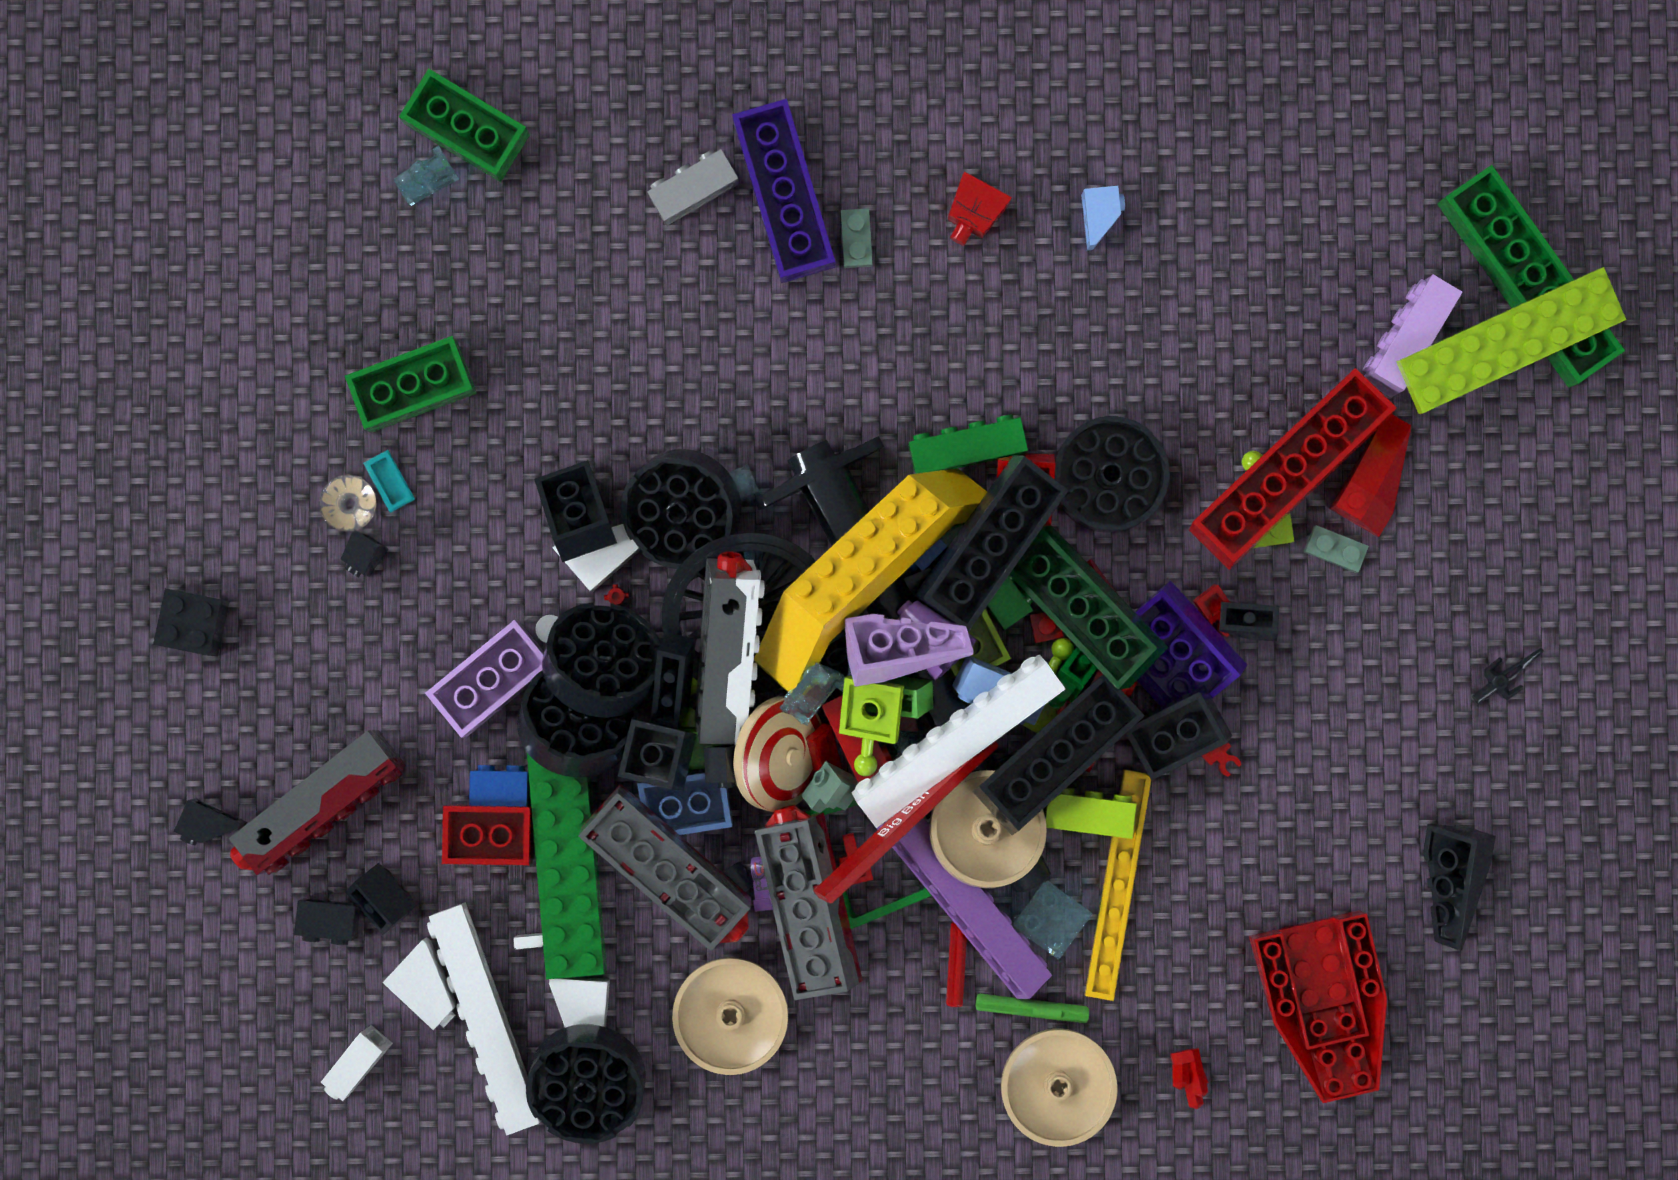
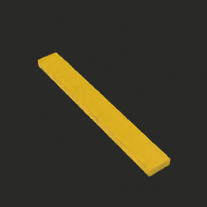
M1124 769L1122 772L1119 795L1132 796L1131 802H1137L1133 839L1111 837L1085 989V996L1114 1001L1151 785V778L1146 773Z

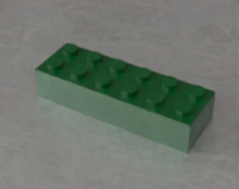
M1044 525L1009 574L1118 690L1130 688L1168 648L1156 633L1052 525Z

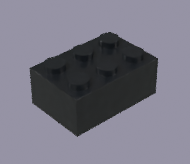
M589 460L534 479L554 544L562 562L617 543Z
M1205 685L1144 715L1126 733L1151 780L1228 743L1232 737L1228 726Z

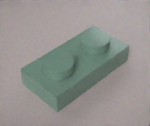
M869 209L841 210L844 268L872 267Z
M1315 525L1309 536L1304 553L1359 573L1369 546Z

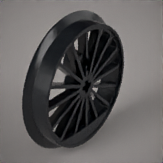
M763 533L733 534L702 546L680 565L668 584L662 605L664 637L669 632L696 640L701 638V629L687 636L684 635L680 621L702 618L703 610L680 612V605L683 596L703 601L704 593L686 588L697 577L705 581L707 558L718 559L721 553L730 551L741 554L745 559L744 552L750 550L763 551L757 570H760L761 576L769 553L785 559L764 583L763 598H758V608L762 609L761 626H756V632L767 630L770 621L766 618L772 619L774 611L770 610H775L779 601H770L781 596L795 580L768 594L766 592L791 564H794L804 573L816 560L796 544L786 539ZM695 650L692 677L697 680L699 653ZM762 668L757 669L756 680H751V690H754L755 694L773 691L782 687Z

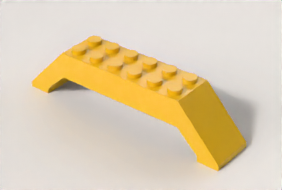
M958 468L908 475L783 592L759 646V652L754 657L755 663L795 697L815 678L814 673L829 643L845 628V618L857 617L950 528L956 524L966 522L987 491Z

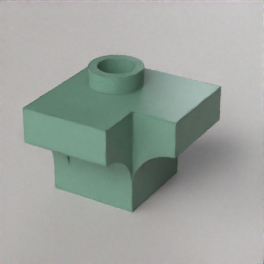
M825 761L823 766L814 774L812 781L801 796L809 807L818 813H821L828 807L832 809L839 807L846 811L854 800L851 792L855 790L858 782L850 773Z

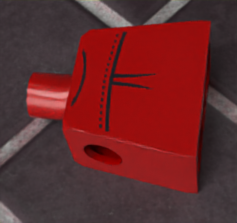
M964 171L948 216V220L956 224L950 239L965 246L971 233L979 238H983L1006 210L1012 197Z

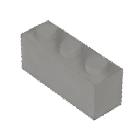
M721 149L717 152L714 150L706 152L699 158L700 161L692 166L686 164L675 171L676 175L668 180L665 178L659 179L650 186L651 190L647 191L649 198L666 226L739 185L738 177Z

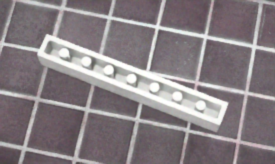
M1040 655L1025 660L1021 664V668L1016 672L1003 676L990 691L980 693L967 708L954 712L948 722L941 727L937 726L927 733L926 738L918 744L908 746L895 761L885 763L877 774L857 784L855 790L851 793L857 804L876 828L1065 690V687Z
M466 902L429 916L428 930L432 939L436 938L440 949L437 950V955L441 965H446L450 976L447 977V983L451 993L456 992L459 1003L456 1004L457 1012L461 1020H466L469 1031H466L467 1040L471 1048H476L479 1057L476 1058V1065L479 1073L486 1076L488 1085L485 1086L490 1102L494 1101L498 1112L495 1113L499 1128L504 1129L506 1135L539 1124L541 1121L538 1117L534 1118L527 1103L526 1083L528 1076Z

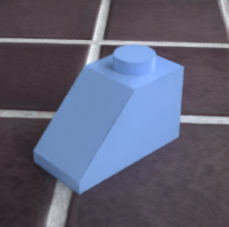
M1118 186L1083 190L1081 197L1087 250H1093L1118 220L1121 211L1125 210L1124 194H1119Z

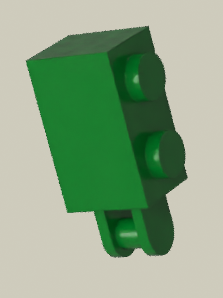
M1076 647L1056 675L1065 687V690L1048 702L1053 708L1059 709L1067 700L1072 702L1076 699L1097 670V667L1078 647Z

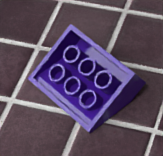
M1171 580L1135 611L1168 646L1166 651L1137 680L1161 707L1203 685L1206 686L1209 694L1214 698L1241 676L1245 670L1246 662Z

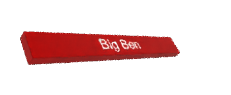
M994 741L892 816L813 890L818 898L830 904L836 901L999 746L997 742Z

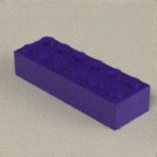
M787 99L732 114L735 130L781 284L835 268V258Z

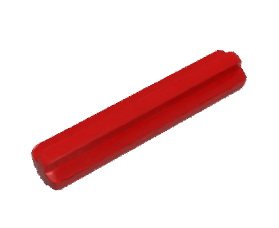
M954 922L951 923L946 1004L950 1007H961L964 994L967 938Z

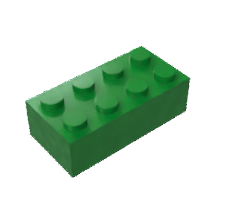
M429 68L399 115L404 125L499 182L503 180L530 136L524 125Z
M453 336L345 375L362 425L370 433L477 394L459 343Z

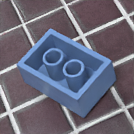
M705 769L693 770L687 773L683 791L670 790L642 782L637 783L640 801L679 835L728 828L733 825L728 788H718V783H706Z

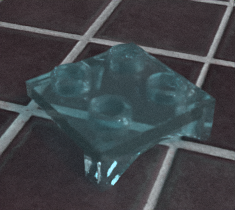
M816 662L815 665L809 667L804 672L803 679L797 687L791 689L786 694L784 702L779 708L784 713L793 715L802 724L808 726L811 722L810 719L836 687L843 692L845 676L839 671Z
M1047 880L1041 884L1011 925L1059 960L1093 913Z

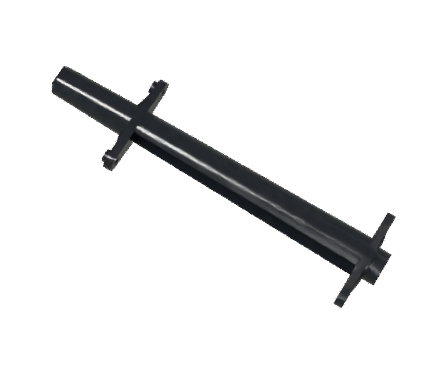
M878 436L857 447L834 454L827 440L817 443L787 460L794 473L793 477L780 486L759 496L754 502L760 511L802 491L830 544L833 546L870 511L848 466L882 449L884 445ZM901 575L866 608L869 615H884V618L897 620L900 616L897 611L907 601H910L912 604L915 602L903 576ZM927 669L903 676L933 681V709L924 714L931 729L937 726L941 727L950 720L954 712L968 707L967 703L958 697L957 691L952 686L954 678L950 670L941 677H938L936 681L930 676ZM1018 750L997 761L990 754L972 772L996 771ZM932 810L925 816L926 819L931 817ZM1042 854L1035 866L1025 876L1012 883L1016 892H1027L1051 879V872Z

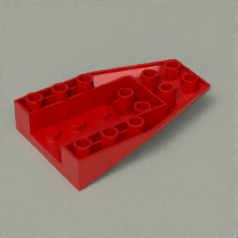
M1359 910L1249 936L1273 1024L1320 1101L1327 1103L1378 1091L1380 1087L1387 996L1367 913Z

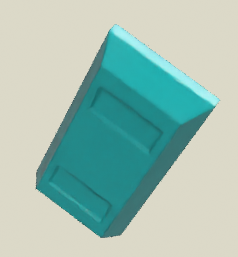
M389 450L363 463L390 513L415 500Z

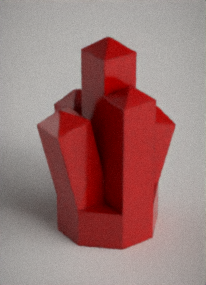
M1199 1048L1170 1053L1173 1087L1179 1090L1185 1088L1189 1107L1199 1109L1204 1104L1203 1097L1208 1093L1207 1084L1209 1083L1203 1069Z

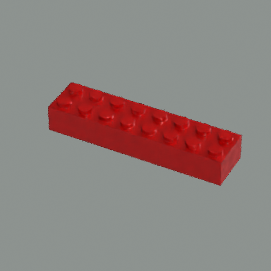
M1355 368L1192 522L1189 531L1230 570L1391 417L1397 407Z

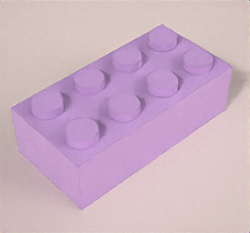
M1433 274L1425 280L1421 279L1418 284H1414L1406 295V299L1409 302L1406 303L1403 309L1399 308L1391 321L1395 324L1389 332H1385L1378 342L1379 352L1374 357L1371 356L1363 368V371L1366 372L1364 377L1379 391L1389 397L1404 391L1406 384L1396 361L1433 343L1461 296L1462 291Z
M513 620L425 694L461 738L467 737L529 686L532 678L542 671L544 651L520 621Z

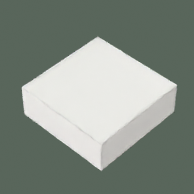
M542 933L524 934L514 937V948L516 949L543 946Z

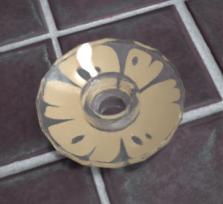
M353 475L338 476L329 481L323 488L319 499L320 512L325 521L335 529L342 531L358 530L367 525L374 516L376 496L370 484L362 478ZM348 499H353L355 503L351 509H347L345 506V502Z

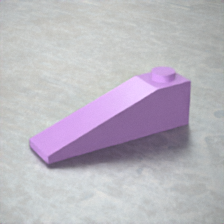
M878 614L845 618L848 663L855 687L885 682L961 659L974 653L966 626L938 622L924 624L911 622V619L908 618L894 620L884 618V615Z

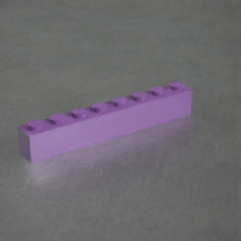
M924 818L892 847L1017 999H1030L1052 976L1047 969L1045 960L1039 955L1034 954L1029 947L1030 943L1027 938L1021 933H1017L1012 927V921L1009 916L999 911L993 904L994 899L990 893L984 889L959 881L944 869L933 851L930 841L929 823ZM884 822L882 825H880L879 827H877V830H878L881 826H883L886 822Z

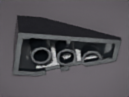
M1427 824L1423 855L1424 861H1428L1430 878H1427V886L1431 888L1433 905L1430 909L1435 942L1457 950H1463L1491 865L1495 835L1467 827Z

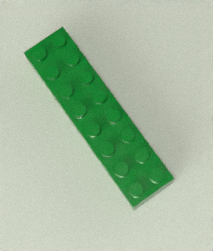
M1493 165L1487 167L1437 203L1511 308L1574 280ZM1608 328L1547 356V359L1569 388L1585 380L1625 350Z
M527 753L546 980L605 974L607 964L597 852L578 836L582 826L594 814L591 778H574L556 774L539 765Z

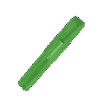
M978 994L976 997V1009L979 1011L1087 1023L1089 1019V1008L1087 1006L988 994Z

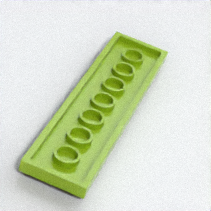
M1602 267L1396 361L1418 414H1423L1625 321L1626 318L1605 268Z

